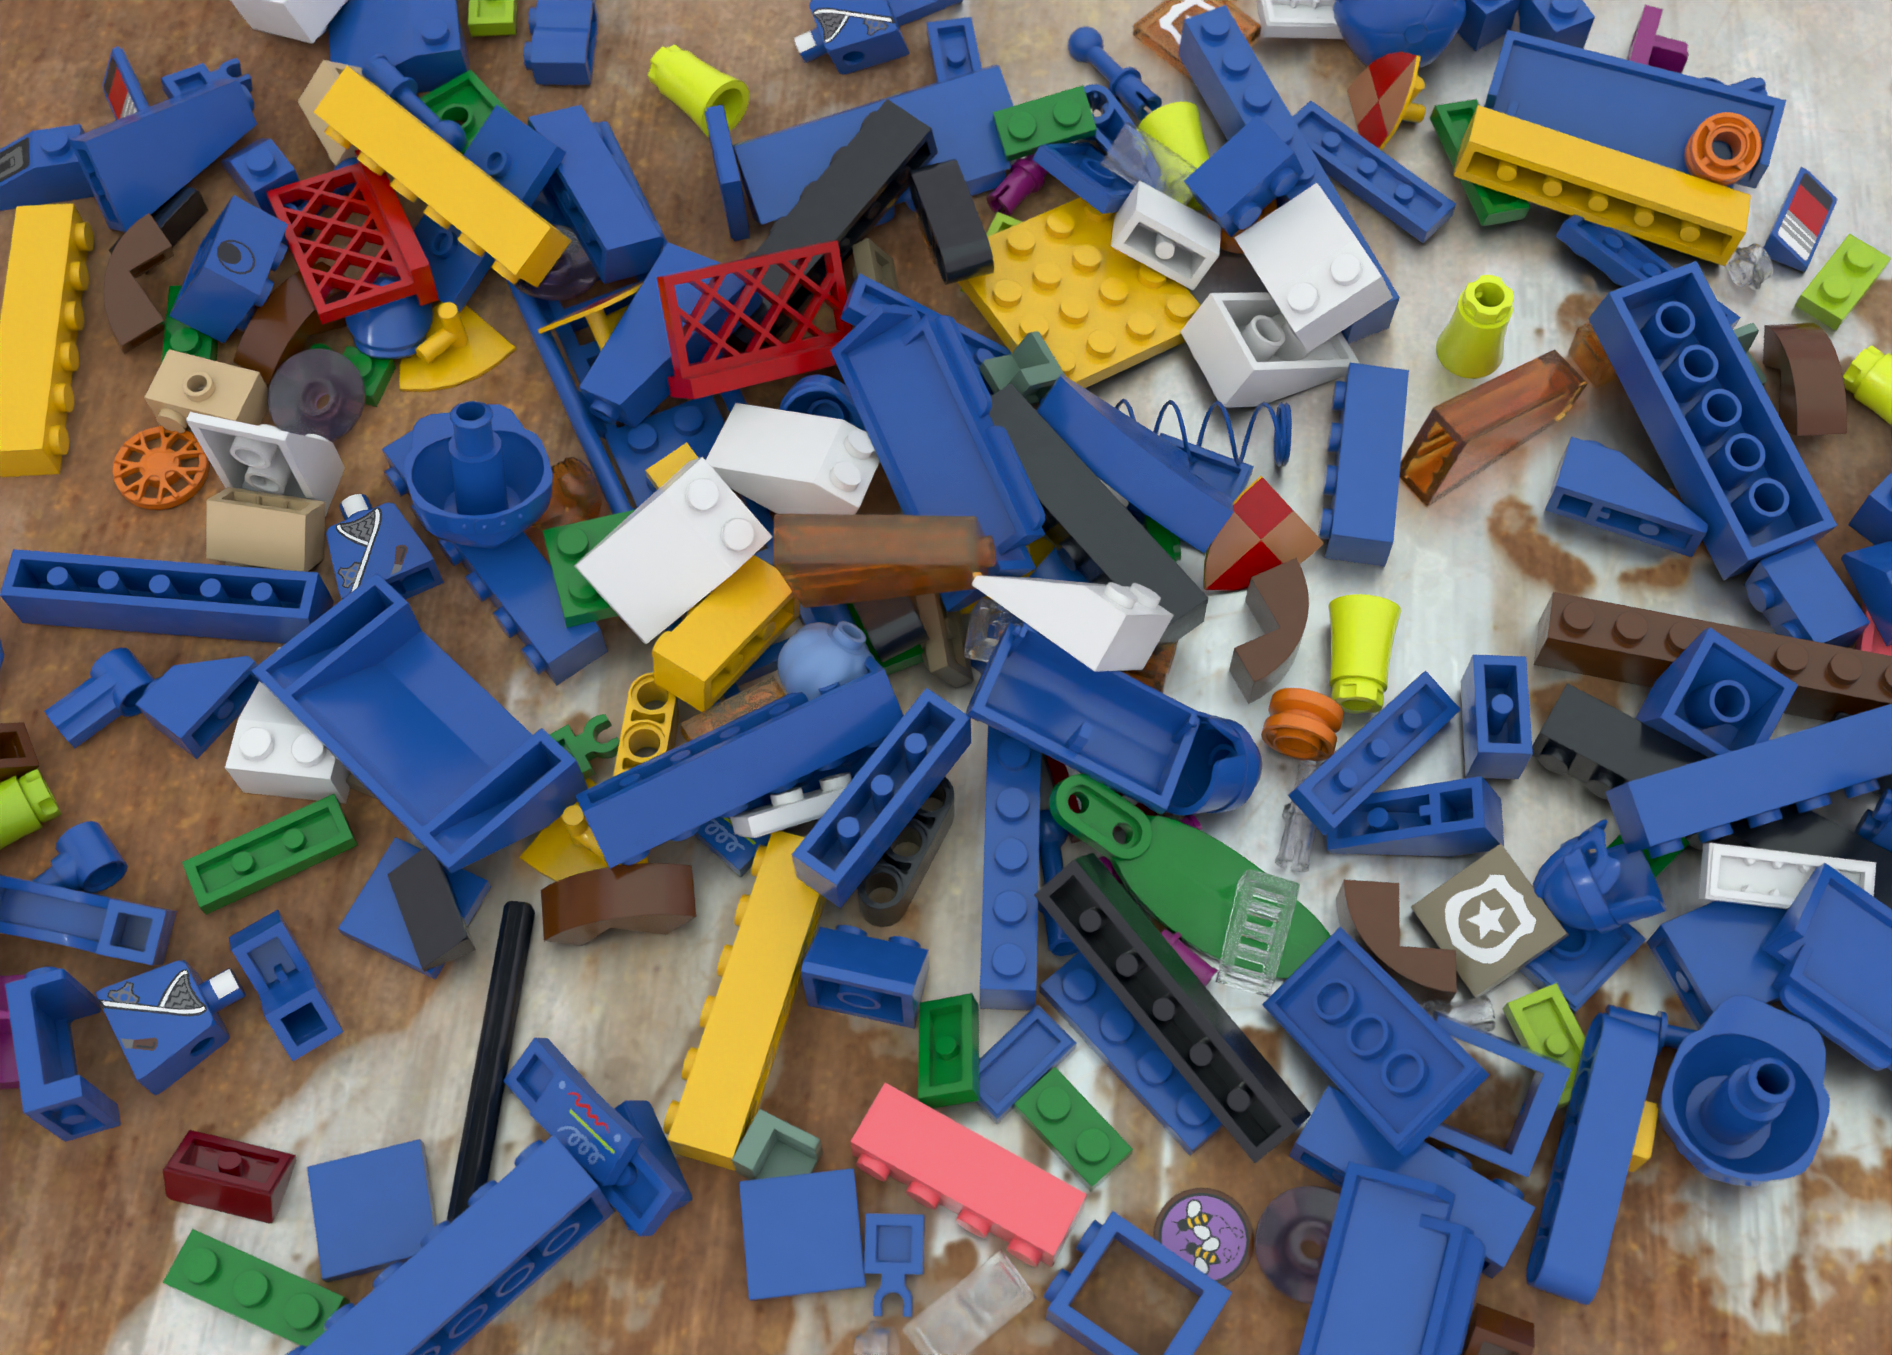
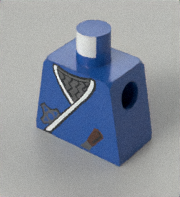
M811 0L809 7L817 27L794 38L798 51L805 63L828 53L840 74H849L910 54L888 0Z
M364 494L349 496L341 502L339 508L345 521L330 526L326 531L338 591L342 599L375 573H378L405 600L444 583L430 551L394 503L387 502L373 508L368 497Z
M185 960L169 963L95 992L137 1081L155 1096L170 1087L228 1041L230 1035L218 1011L246 996L239 979L230 967L203 982L199 974Z

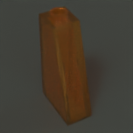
M1554 349L1433 407L1401 460L1399 477L1426 506H1429L1565 417L1588 383Z
M774 515L773 564L803 608L977 589L971 585L976 575L988 576V568L995 567L996 565L992 535L985 536L976 516Z

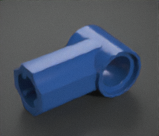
M117 648L102 655L92 666L90 679L44 711L74 749L120 715L132 717L142 713L136 706V703L143 697L147 686L155 679L131 650Z

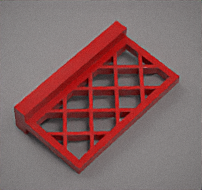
M359 149L354 150L356 158L362 152ZM358 159L356 164L266 191L276 218L288 224L284 237L322 325L412 295H416L420 306L439 300L429 262L394 189L390 186L391 183L386 172L379 176ZM354 182L356 184L348 197L332 193L335 188ZM300 199L309 201L302 211L283 207L284 204ZM323 205L338 208L331 219L316 215ZM352 212L369 216L361 227L345 223ZM306 227L322 231L315 241L299 238ZM336 234L353 238L345 249L329 245ZM366 242L383 246L376 257L359 253ZM319 257L336 261L328 272L312 268ZM349 265L366 269L359 280L342 276ZM380 273L399 277L400 281L384 286L373 284ZM333 288L350 292L346 298L325 305L324 300Z
M838 240L657 277L675 376L667 377L671 397L697 399L837 365L831 349L852 330L851 324L840 319L847 300ZM824 254L827 274L820 286H818L803 273L813 256ZM798 259L795 266L788 262ZM772 264L778 265L789 274L778 295H775L760 283ZM755 268L752 275L748 274L745 271ZM730 273H733L746 283L734 305L717 293L724 278ZM706 278H711V280H710V282L708 283V285H706V284H705L703 281H701V280H702V279H706ZM798 282L814 294L803 315L786 303ZM690 283L703 293L690 315L678 307L674 285ZM755 291L772 304L760 325L743 313ZM711 300L729 313L717 335L699 323ZM823 302L833 309L836 330L826 333L811 323ZM781 311L797 323L789 340L783 343L769 333ZM738 321L755 333L746 350L740 353L725 343ZM693 331H696L712 344L701 362L689 364L685 345ZM806 331L809 332L811 335H813V336H809V337H804V338H803V336L805 335ZM764 341L770 345L766 347H761ZM720 351L724 352L727 355L717 358Z

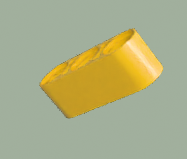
M654 672L645 673L637 677L630 686L613 777L675 747L679 724L677 697L654 683ZM655 700L666 703L663 707L656 710H649L643 707L646 703ZM643 747H652L658 750L650 757L641 758L634 755Z

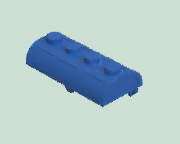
M1025 622L1021 626L1009 623L989 657L966 710V716L978 722L981 721L1026 744L1027 747L1039 753L1041 752L1082 774L1088 775L1095 781L1103 783L1130 797L1158 814H1162L1168 809L1201 722L1200 718L1196 717L1197 710L1121 671H1093Z

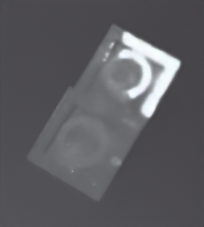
M1127 121L1101 165L1134 186L1140 180L1187 206L1193 195L1184 180L1197 168L1161 142Z
M1000 1250L901 1329L920 1355H966L1037 1297L1004 1252Z

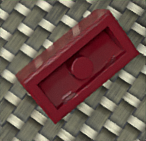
M189 1130L163 1169L165 1193L167 1198L173 1201L265 1223H272L281 1206L296 1163V1155Z

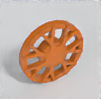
M162 426L140 431L131 437L120 448L113 463V479L122 496L133 505L150 510L168 509L188 501L201 489L209 472V459L194 434L187 430L183 433L172 432ZM161 438L160 447L148 449L146 442ZM177 439L187 442L176 452L170 449ZM133 452L143 454L140 462H130L127 459ZM199 457V467L182 466L181 460ZM137 472L142 474L139 480L127 487L125 486L123 478ZM189 475H195L193 480L189 477ZM182 477L188 485L176 493L171 485L175 484ZM148 485L159 488L157 498L144 497ZM166 492H169L171 494L170 496L164 497Z

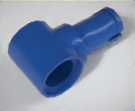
M89 821L72 827L59 838L55 848L59 855L50 861L52 865L50 868L32 881L87 893H98L116 884L124 876L128 866L100 824L95 821Z

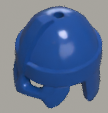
M1198 711L1196 717L1200 718L1201 722L1166 812L1174 815L1185 816L1205 812L1223 813L1238 809L1250 798L1262 774L1261 753L1251 735L1241 724L1231 719Z
M1606 819L1592 825L1580 836L1560 844V849L1552 854L1543 864L1533 882L1534 891L1538 898L1544 900L1549 910L1559 922L1571 928L1588 931L1598 930L1601 934L1619 929L1623 924L1667 911L1660 888L1643 850L1627 854L1624 843L1606 849L1604 832L1607 825ZM1596 849V852L1591 854L1590 850Z

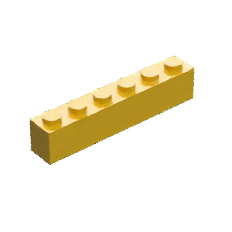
M349 66L345 67L313 113L328 124L324 131L325 134L347 150H349L352 144L362 151L357 157L362 164L379 176H382L387 171L394 177L390 184L393 189L413 203L418 197L428 204L423 212L446 230L451 225H454L462 232L457 240L480 257L485 252L496 259L491 267L514 285L521 278L537 288L572 240L379 87Z
M1480 105L1477 106L1461 141L1453 174L1454 177L1571 216L1578 215L1585 218L1584 220L1611 227L1629 235L1722 266H1726L1747 231L1750 194Z
M74 203L16 206L0 318V477L60 474L62 455H66L69 450L66 421L67 413L72 412L74 409V394L71 381L73 371H77L79 367V352L76 346L77 332L84 327V312L81 305L82 292L89 287V273L86 266L87 252L92 251L94 247L92 227L88 222L83 221Z
M776 831L771 833L767 846L759 845L751 869V875L756 877L751 895L743 894L741 896L735 913L734 925L739 926L733 945L726 944L718 962L717 976L722 977L716 996H707L701 1011L699 1026L705 1028L698 1048L691 1047L683 1064L681 1079L687 1081L681 1100H672L665 1116L663 1133L669 1134L667 1141L674 1154L736 1171L732 1158L758 1112L802 977V964L813 943L827 900L796 876L791 854L805 837Z

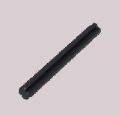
M508 901L503 908L447 1220L450 1223L469 1208L468 1200L488 1182L505 1086L503 1080L507 1075L535 916L532 905L522 901Z

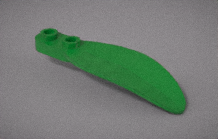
M1086 774L1069 776L1061 780L1053 788L1049 798V808L1054 820L1061 827L1109 859L1119 878L1139 904L1173 934L1179 932L1182 935L1180 939L1198 951L1243 970L1274 978L1288 979L1331 936L1315 915L1278 882L1244 856L1214 837L1174 819L1145 815L1135 805ZM1070 795L1076 796L1081 801L1082 808L1079 814L1073 812L1068 805ZM1115 825L1121 827L1125 832L1126 837L1123 844L1118 843L1113 837Z

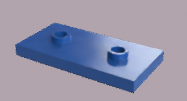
M496 105L464 153V156L527 206L531 207L567 152ZM424 214L413 231L429 262L439 300L443 303H454L460 313L496 259L487 252L482 257L476 255L457 240L462 232L454 225H451L446 230Z
M1341 927L1262 1004L1405 1158L1490 1076Z

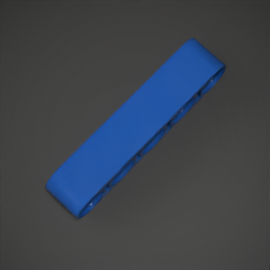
M1598 1013L1589 1026L1528 1260L1526 1280L1530 1287L1583 1305L1590 1304L1597 1293L1657 1055L1658 1034L1656 1031L1603 1013Z

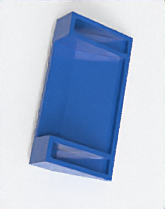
M349 0L339 9L328 24L330 59L332 62L363 68L366 64L375 72L377 69L368 60L373 55L381 53L388 58L389 62L404 77H411L417 82V93L433 91L470 70L468 49L459 22L457 0Z
M375 573L251 670L254 676L450 873L548 827L563 814V811L568 806L574 805L578 801L575 796L576 794L588 789L577 760L543 728L532 735L421 630L409 603L378 573Z

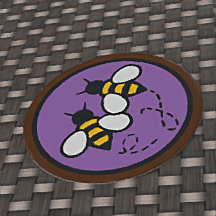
M1194 1188L1175 1195L1163 1206L1154 1226L1153 1239L1222 1286L1237 1279L1246 1269L1252 1257L1254 1233L1249 1217L1238 1202L1227 1194L1214 1189Z

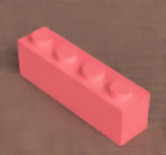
M884 1083L850 1141L853 1156L859 1158L856 1165L862 1171L883 1182L886 1181L888 1176H891L907 1185L908 1188L905 1193L919 1204L933 1210L936 1209L938 1204L958 1214L956 1222L961 1227L982 1238H986L989 1232L1009 1243L1006 1250L1011 1255L1033 1267H1037L1040 1261L1050 1267L1053 1266L1085 1206L1086 1193L887 1083Z

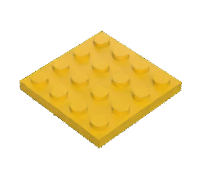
M1079 197L988 236L994 261V272L957 283L1011 353H1013L1028 333L1038 331L1065 376L1083 388H1087L1186 342L1181 334V330L1201 305L1182 284L1111 247L1114 217L1117 212L1102 214L1083 198Z

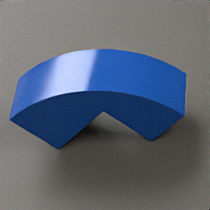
M279 910L272 912L228 937L231 951L260 996L266 1020L292 1061L343 1033L341 1024L322 985Z

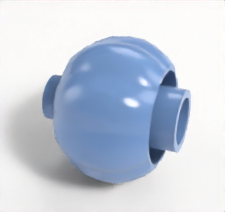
M841 621L837 625L815 622L798 629L784 644L778 657V674L787 695L803 692L808 701L821 696L819 688L837 682L842 686L867 674L868 671L864 662L867 657L871 656L874 658V656L865 644L866 636L862 630L846 621Z

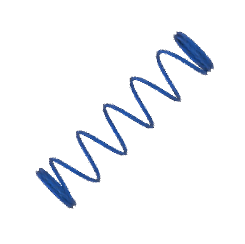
M1043 397L1039 399V406L1044 400ZM1126 399L1118 402L1115 408L1119 410L1121 405L1125 404L1130 417L1136 421L1130 403ZM1169 400L1163 405L1153 432L1158 434L1163 415L1168 405H1172L1178 418L1184 449L1188 454V461L1192 465L1197 458L1195 456L1191 457L1180 409L1174 401ZM1219 401L1214 402L1209 407L1201 426L1197 446L1201 447L1210 415L1214 407L1219 406L1226 421L1233 458L1239 466L1244 460L1256 417L1260 409L1266 407L1270 412L1275 428V462L1279 467L1281 465L1285 467L1288 464L1291 449L1292 417L1291 408L1287 402L1285 404L1281 402L1278 405L1276 415L1272 407L1266 402H1262L1257 406L1249 422L1239 458L1231 421L1226 408Z

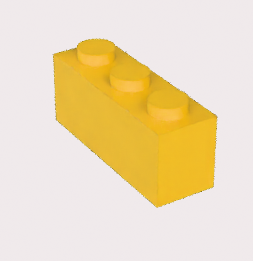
M753 555L705 599H701L690 608L685 619L672 632L666 631L658 638L652 650L654 683L705 714L800 615L801 582Z

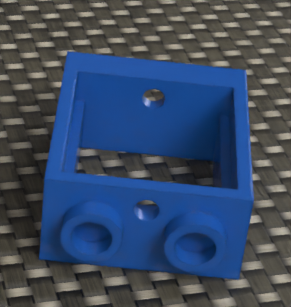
M1434 1011L1432 1018L1450 1036L1533 1069L1536 1072L1505 1148L1443 1122L1429 1136L1520 1175L1529 1177L1571 1069L1560 1061Z
M1114 1211L1111 1212L1103 1225L1094 1220L1076 1247V1250L1084 1255L1072 1273L1064 1268L1058 1272L1043 1297L1051 1303L1047 1309L1046 1320L1096 1355H1139L1070 1307L1114 1239H1116L1200 1297L1164 1355H1194L1232 1292Z

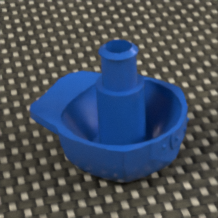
M1336 0L1333 6V14L1348 47L1367 67L1373 61L1386 54L1406 52L1421 56L1420 68L1432 64L1449 45L1466 16L1465 0Z
M465 401L453 407L449 413L430 414L420 418L414 425L412 449L404 457V473L416 513L425 528L439 539L472 547L497 548L530 528L547 510L552 493L553 477L547 452L537 434L525 429L511 409L500 404Z
M1733 995L1720 1003L1701 1029L1687 1035L1680 1044L1660 1093L1658 1119L1665 1133L1677 1147L1678 1152L1707 1178L1733 1185L1756 1187L1766 1182L1782 1181L1805 1172L1812 1163L1822 1139L1830 1109L1829 1094L1823 1084L1826 1049L1821 1034L1810 1023L1748 995ZM1743 1058L1753 1060L1752 1064L1743 1065L1740 1068L1738 1066L1739 1061Z

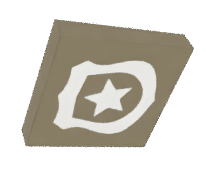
M1501 843L1411 906L1440 949L1456 950V971L1475 998L1481 997L1569 936L1561 923L1549 910L1544 900L1538 898L1530 881Z

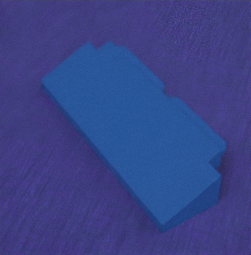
M1507 30L1484 107L1689 175L1691 174L1685 164L1684 152L1691 135L1703 121L1715 114L1723 112L1737 113L1749 119L1757 128L1761 138V152L1755 165L1735 184L1756 189L1769 167L1786 100ZM1712 142L1713 153L1722 160L1732 159V149L1726 142ZM1734 184L1727 187L1733 189Z
M995 64L734 144L733 149L753 219L762 225L778 220L783 216L786 217L799 202L804 188L812 181L819 179L829 167L835 152L851 142L860 131L861 124L867 115L877 111L887 99L932 128L938 153L928 165L956 159L971 196L997 188L1006 178L1005 170L1010 169L1011 165L1009 161L1006 162L993 120V112L1014 106L1000 66ZM909 187L875 226L887 223L893 218L895 204L906 201L908 208L916 212Z
M879 304L831 349V353L947 612L959 611L987 596L971 585L976 575L1021 577L1036 569L1026 545L1045 536L1042 528L1045 521V513L1006 429L1002 426H995L989 415L992 408L991 396L954 318L948 315H925L921 319L916 307Z
M1824 863L1814 870L1762 948L1766 953L1785 965L1772 984V987L1780 992V1000L1789 1011L1810 1023L1816 1030L1865 1065L1876 1071L1885 1068L1892 1071V909L1827 863Z
M1351 1161L1348 1162L1299 1355L1462 1354L1486 1255V1247L1481 1239L1474 1236L1472 1229L1461 1224L1449 1222L1456 1194L1437 1183Z

